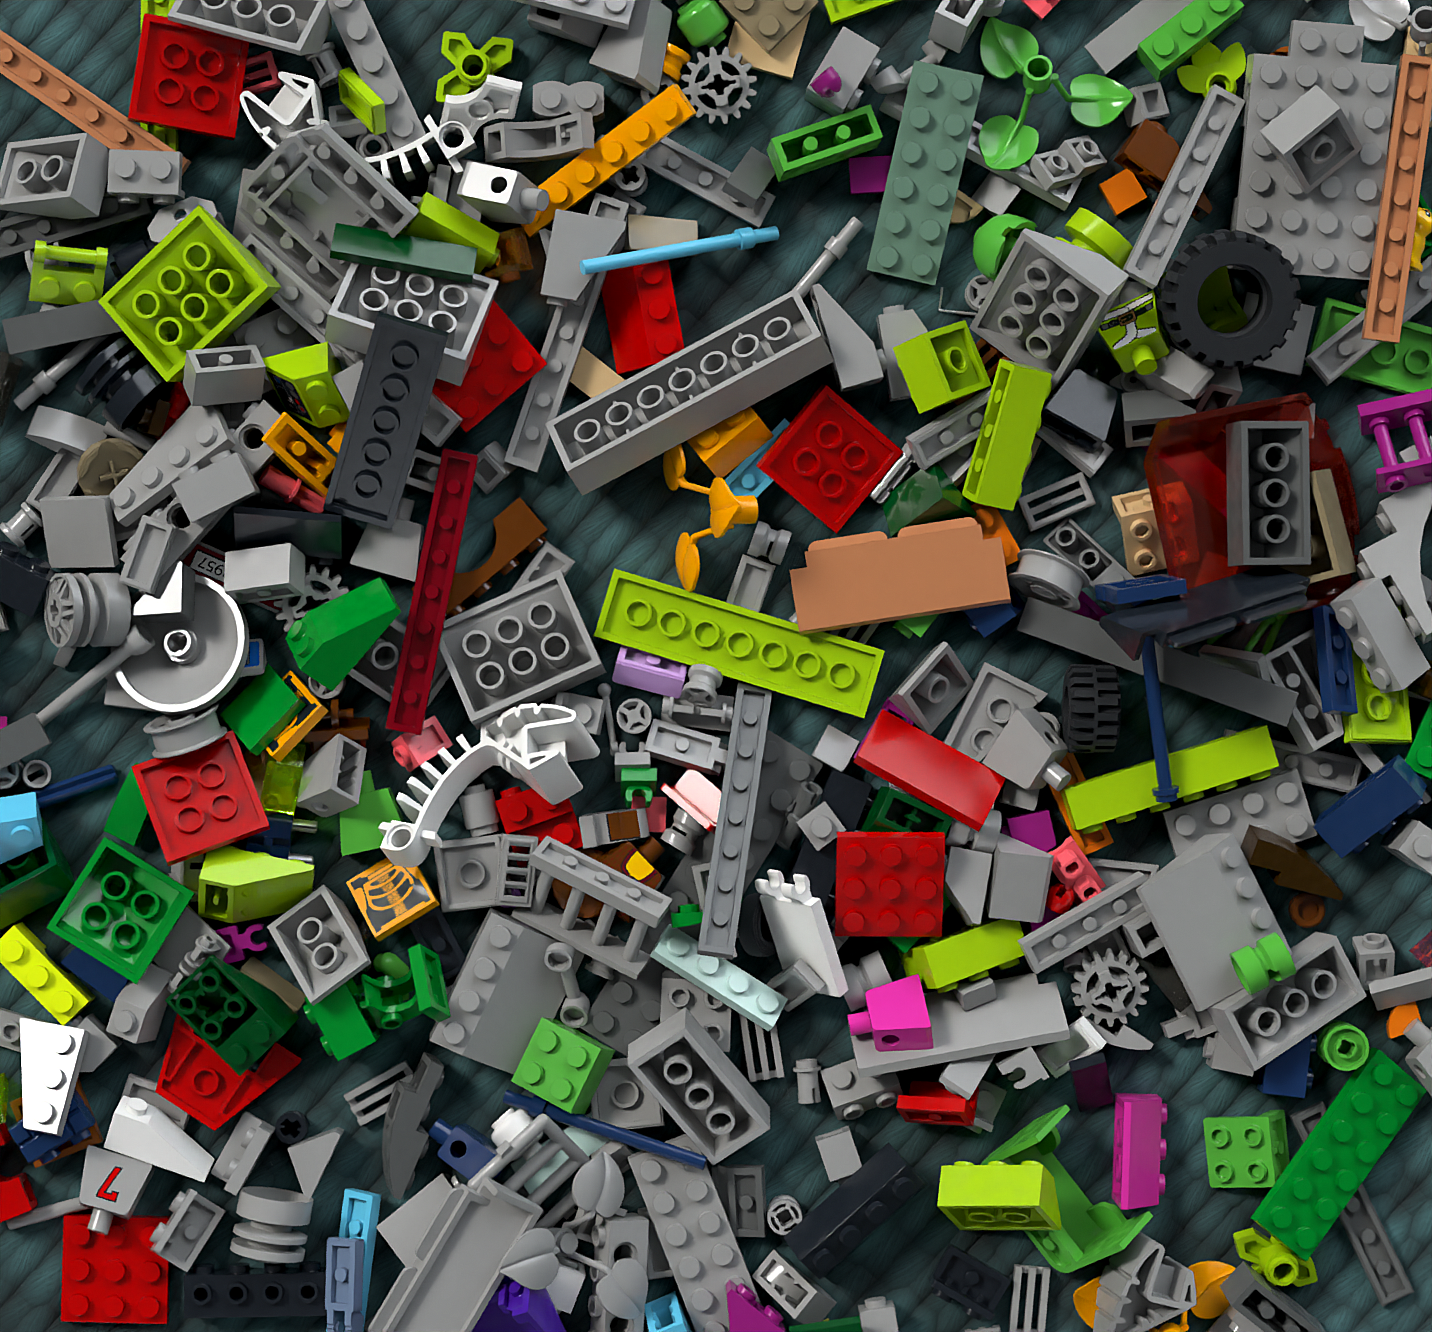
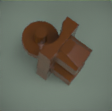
M332 699L331 709H328L325 716L305 735L304 742H309L312 754H314L340 733L359 745L366 747V740L369 738L371 728L370 717H354V708L341 709L340 700Z

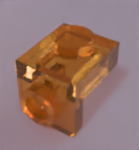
M524 227L513 228L500 233L496 246L500 250L496 259L497 268L485 272V277L491 279L499 278L500 284L520 280V273L533 269Z

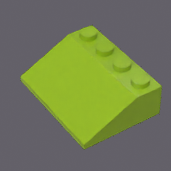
M198 205L98 302L166 382H181L184 375L186 350L219 347L268 301L281 286L248 249L207 210Z

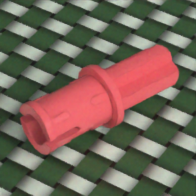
M271 464L262 472L258 484L284 498L286 504L292 502L310 513H323L325 498L303 486L301 479L297 478L295 480Z

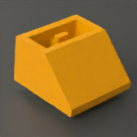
M751 406L686 441L716 477L723 478L774 435Z

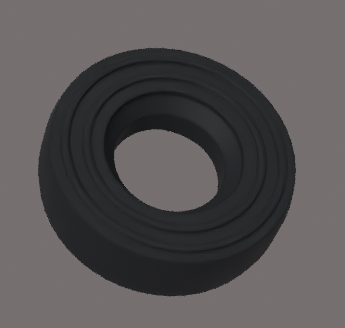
M761 893L750 894L743 900L738 921V934L742 947L749 955L756 957L771 956L777 952L761 904ZM761 917H762V933H761V931H760V918H761Z

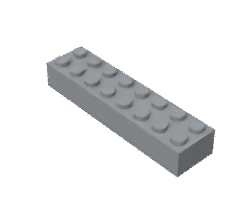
M794 289L550 420L545 425L568 475L583 496L835 360L797 289Z

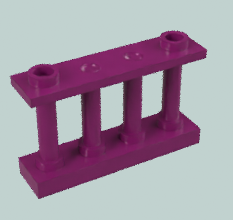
M1432 389L1357 405L1358 425L1361 435L1375 434L1384 467L1376 469L1378 494L1388 491L1399 492L1406 487L1432 482V449L1423 423L1432 420ZM1410 426L1419 459L1398 464L1388 430Z

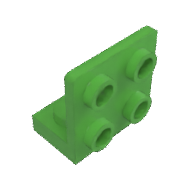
M1270 1110L1259 1116L1204 1118L1203 1125L1210 1186L1212 1188L1273 1187L1290 1163L1284 1110Z

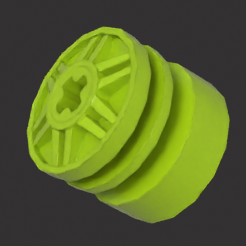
M1079 207L1064 226V229L1073 241L1069 242L1057 236L1055 239L1101 254L1123 270L1133 246L1106 221L1089 210Z

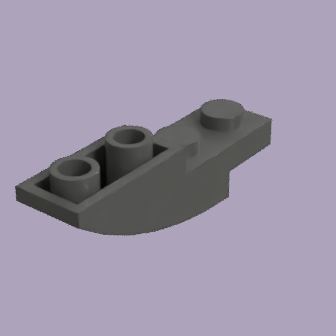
M423 1052L410 1084L397 1079L385 1116L382 1137L383 1171L387 1188L393 1197L401 1200L404 1191H408L411 1188L415 1178L414 1168L418 1159H422L427 1152L429 1135L419 1123L420 1121L424 1122L430 1111L429 1100L434 1089L437 1090L441 1086L445 1074L443 1070L444 1065L437 1056Z

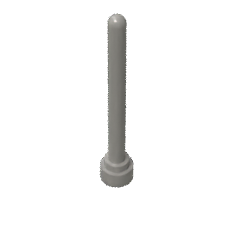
M140 623L133 625L129 629L127 636H125L126 639L122 641V645L37 714L42 726H46L132 654L135 656L139 653L145 654L155 645V639L150 631Z

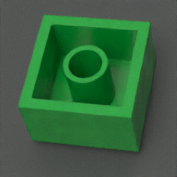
M353 977L314 1006L307 997L304 998L307 1004L303 1006L307 1018L312 1025L318 1023L324 1036L320 1037V1041L329 1056L335 1055L337 1061L376 1042L382 1034L372 1016L366 1017L364 1010H361L359 1001H361L362 994H358L357 985Z

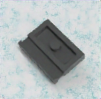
M713 1165L711 1168L712 1179L735 1237H765L768 1234L764 1165Z

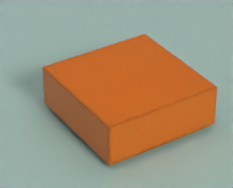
M1127 168L1098 185L1115 216L1147 198L1134 173Z

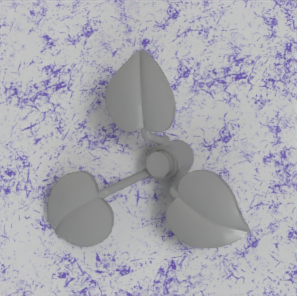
M1349 0L1351 20L1354 25L1365 26L1364 38L1374 42H1386L1391 39L1395 29L1404 31L1410 26V36L1413 41L1419 44L1418 56H1425L1426 45L1432 43V7H1419L1412 15H1409L1410 5L1408 0ZM1398 76L1395 77V86H1394L1392 113H1393V106H1394V99H1395V91H1396V84H1397V77H1398Z
M599 1151L594 1158L578 1170L572 1184V1195L576 1205L582 1210H587L588 1213L571 1222H564L562 1228L547 1227L545 1229L533 1228L528 1230L508 1249L497 1270L525 1288L540 1290L549 1286L558 1273L559 1262L556 1256L578 1260L606 1274L596 1286V1294L601 1306L608 1313L616 1317L634 1319L643 1312L648 1292V1278L643 1266L636 1260L623 1258L617 1260L612 1269H610L608 1266L576 1252L578 1239L572 1228L593 1219L595 1213L602 1217L613 1216L621 1206L624 1198V1180L618 1165L608 1153Z

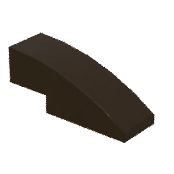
M1249 824L1240 847L1248 864L1267 868L1276 885L1333 899H1342L1343 893L1334 879L1308 852L1282 836Z

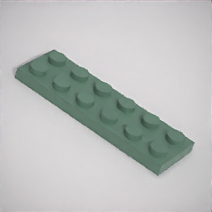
M914 60L867 270L936 285L984 75Z

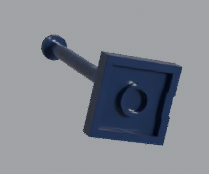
M1159 574L1095 585L1096 599L1109 601L1114 604L1131 602L1132 606H1137L1153 601L1155 598L1186 594L1187 586L1186 579ZM1147 636L1141 655L1158 787L1152 789V794L1156 796V802L1165 803L1178 800L1179 786L1172 785L1155 642L1151 636Z

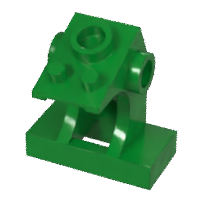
M418 944L408 949L411 967L408 974L395 979L393 976L386 975L372 979L365 974L361 975L362 984L357 985L358 994L364 993L365 996H362L361 1001H359L361 1010H364L366 1017L372 1016L377 1028L395 1029L400 1027L403 1022L422 1013L437 1022L451 1017L438 954ZM415 990L414 997L403 1003L402 996Z

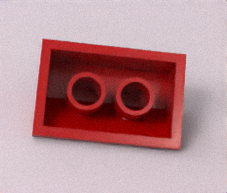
M668 260L608 270L601 291L617 374L645 370L684 349Z

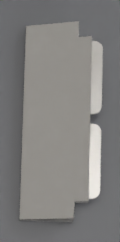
M1036 973L993 980L997 999L967 1011L963 1010L952 990L938 993V991L923 993L931 1024L934 1048L879 1052L875 1049L872 1032L851 1036L859 1078L1070 1039V1033L1057 983L1054 981L1038 984ZM867 1005L863 1007L864 1012L867 1011Z
M486 1176L477 1191L463 1183L460 1187L452 1188L415 1248L417 1260L413 1266H407L401 1271L369 1325L368 1332H472L505 1276L497 1270L501 1260L521 1235L533 1229L543 1209Z

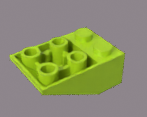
M231 845L206 853L199 876L198 915L228 923H237L286 913L313 893L315 865L306 864L297 859L287 860L272 857L264 852L244 851Z

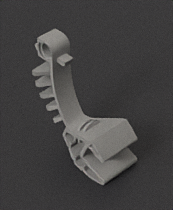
M1139 1232L1124 1250L1112 1254L1108 1260L1110 1264L1105 1265L1099 1279L1101 1286L1097 1288L1096 1305L1099 1309L1095 1310L1093 1332H1145L1197 1305L1194 1272L1169 1256L1163 1258L1165 1253L1163 1245Z

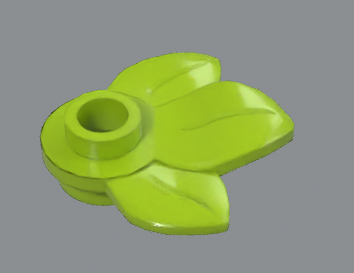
M1208 42L1191 56L1192 65L1182 66L1177 69V75L1181 85L1187 91L1202 94L1204 99L1210 87L1216 82L1222 83L1225 86V90L1235 95L1237 90L1236 80L1244 73L1246 68L1244 49L1239 42H1236L1221 53L1215 45Z

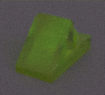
M297 744L280 762L268 753L260 798L264 810L294 815L303 773L306 745Z

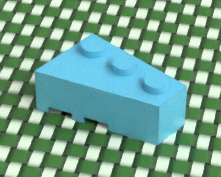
M36 792L0 797V864L43 845L42 819Z

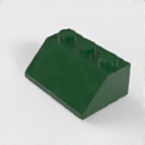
M41 817L43 845L0 864V930L66 895L75 883L70 865L43 817Z

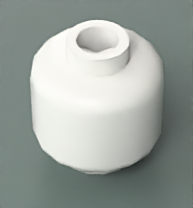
M510 1108L492 1124L491 1127L494 1129L491 1135L492 1141L497 1147L505 1140L510 1143L534 1118L529 1116L525 1110L518 1109L515 1111L513 1108ZM543 1131L512 1161L520 1157L528 1161L542 1148L538 1141L542 1138Z

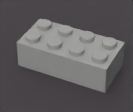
M686 1007L628 1044V1067L699 1150L708 1157L707 1159L712 1165L720 1162L771 1129L770 1107Z

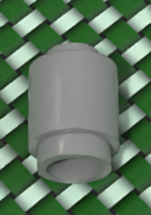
M484 783L466 787L464 789L465 795L458 797L466 830L470 829L472 837L499 831L497 822H500V817L495 803L493 788L485 789Z

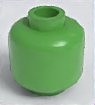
M688 0L677 10L680 14L677 18V26L693 47L697 48L707 45L710 49V47H715L725 39L726 34L723 31L728 26L729 19L715 0Z

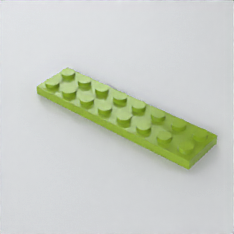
M615 568L594 633L596 637L687 665H709L720 671L723 676L861 718H865L885 652L884 650L825 632L800 635L798 624L694 592H688L681 588Z

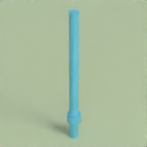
M776 226L755 230L751 227L736 229L732 234L581 260L579 266L581 273L585 275L735 247L738 250L753 248L757 243L778 240L779 230Z

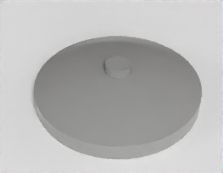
M195 575L194 621L146 624L131 613L129 629L136 623L142 624L154 637L155 645L145 654L139 653L136 656L132 654L117 666L114 672L122 687L132 698L154 711L171 715H182L205 709L229 692L244 669L250 642L245 614L239 603L228 596L222 586L206 577ZM138 590L130 598L131 608L146 593L145 591ZM111 646V653L119 646Z

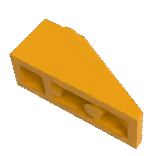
M283 412L261 440L310 489L326 499L337 458L291 416Z

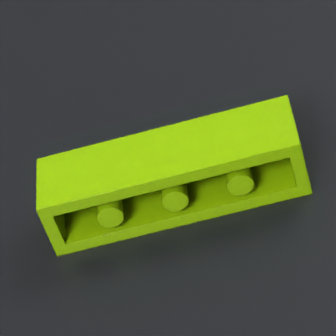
M1004 359L999 360L962 491L964 497L977 504L1010 511L1014 510L1015 503L1019 500L1022 493L1021 482L1025 468L1031 461L1033 440L1041 426L1043 405L1051 392V373L1038 367Z

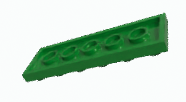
M1371 1047L1364 1064L1358 1067L1251 1216V1219L1299 1259L1307 1262L1427 1090L1383 1052Z

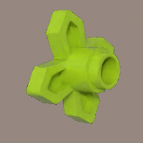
M445 31L443 33L441 53L456 69L438 80L436 91L437 103L444 104L446 94L454 96L466 95L473 90H477L485 82L488 74L495 76L496 72L511 64L514 50L513 40L492 37L478 50L473 48L465 33ZM473 67H479L482 70L476 76L469 75V71Z
M1253 1227L1233 1234L1239 1257L1253 1262L1251 1267L1275 1286H1286L1293 1283L1297 1287L1317 1282L1316 1269L1311 1257H1309L1307 1262L1299 1259L1273 1236L1269 1239Z

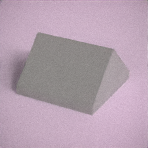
M943 641L930 651L889 697V700L919 728L930 735L967 694L974 681L950 645Z
M1000 833L997 845L992 853L984 901L988 917L1034 923L1042 922L1054 856Z

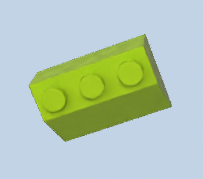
M958 1161L954 1165L941 1166L937 1206L959 1230H1061V1218L1054 1177L1040 1162L1023 1161L1021 1165H1008L1001 1161H990L988 1165H974L970 1162Z

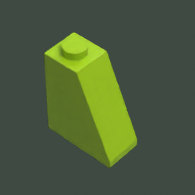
M428 192L423 195L415 206L419 212L398 233L478 248L474 273L480 274L485 266L491 268L500 252L496 248L500 233Z

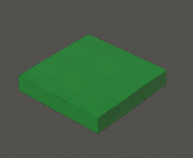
M268 664L265 667L264 673L257 675L220 716L249 751L258 756L306 704L283 677Z

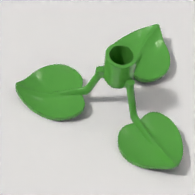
M990 17L981 37L980 56L982 64L989 74L998 79H1008L1016 72L1023 75V85L1026 89V94L1017 122L1010 116L998 115L987 120L982 126L979 133V148L985 164L991 170L1009 171L1026 164L1035 155L1039 144L1038 132L1034 128L1023 124L1033 94L1046 92L1051 84H1054L1066 102H1073L1071 105L1073 119L1088 128H1101L1112 123L1132 102L1133 94L1122 84L1110 78L1097 74H1084L1072 80L1070 84L1071 95H1069L1058 80L1059 75L1052 73L1053 66L1051 61L1043 55H1038V42L1029 31L1020 26L1000 21L995 17Z

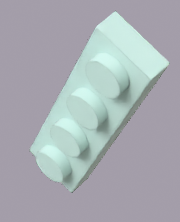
M669 923L662 932L650 957L763 1029L771 1030L788 999L728 960L698 955L699 942L678 928H672V925Z

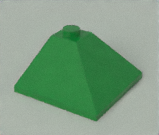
M104 837L46 928L138 985L192 900L195 892L114 840Z

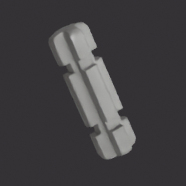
M908 443L901 449L903 451L901 456L869 493V497L878 504L883 505L891 495L889 493L891 489H896L912 470L911 464H917Z

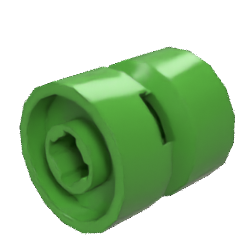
M1276 932L1257 940L1255 948L1247 945L1229 954L1233 968L1250 996L1269 987L1271 979L1279 982L1296 974V968L1291 955Z
M1333 1020L1319 1028L1316 1033L1317 1054L1322 1060L1336 1069L1342 1071L1355 1070L1366 1061L1370 1048L1368 1039L1355 1026L1346 1021Z

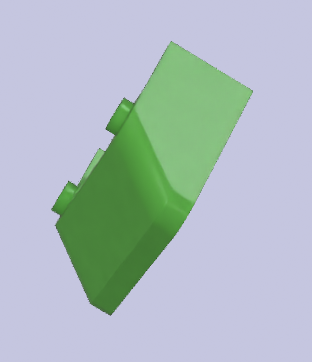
M1066 1104L1033 1120L993 1151L981 1163V1165H988L990 1161H1001L1008 1165H1021L1023 1161H1037L1044 1165L1054 1177L1061 1218V1230H1024V1232L1049 1264L1062 1273H1070L1124 1250L1153 1217L1147 1211L1127 1220L1121 1210L1114 1204L1100 1202L1092 1205L1053 1155L1052 1151L1059 1146L1061 1141L1055 1125L1070 1111Z

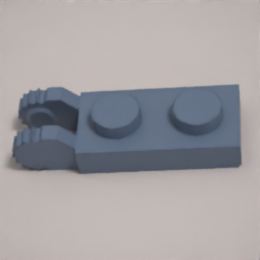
M328 1237L325 1287L327 1332H344V1330L345 1332H363L364 1316L360 1311H362L364 1239Z

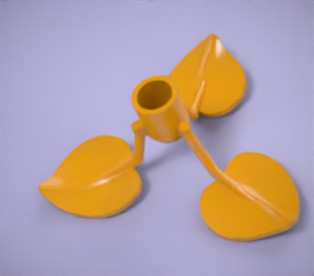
M680 443L664 452L663 472L665 481L672 491L677 490L680 486L709 495L711 507V528L694 533L691 536L687 532H683L676 546L675 561L679 579L685 590L693 592L700 572V559L696 547L697 541L711 534L715 538H722L728 529H734V524H755L758 518V503L754 495L734 496L725 480L721 477L714 478L711 488L689 483L684 477L686 461Z
M1203 1261L1189 1266L1188 1269L1194 1272L1197 1305L1190 1308L1194 1315L1203 1319L1220 1316L1230 1305L1220 1285L1236 1268L1219 1261ZM1101 1276L1079 1287L1073 1294V1301L1078 1314L1091 1328L1094 1326L1095 1310L1099 1309L1096 1305L1097 1288L1101 1286L1099 1283ZM1188 1310L1181 1313L1179 1325L1166 1323L1159 1329L1153 1327L1148 1331L1186 1332L1189 1329L1187 1325Z

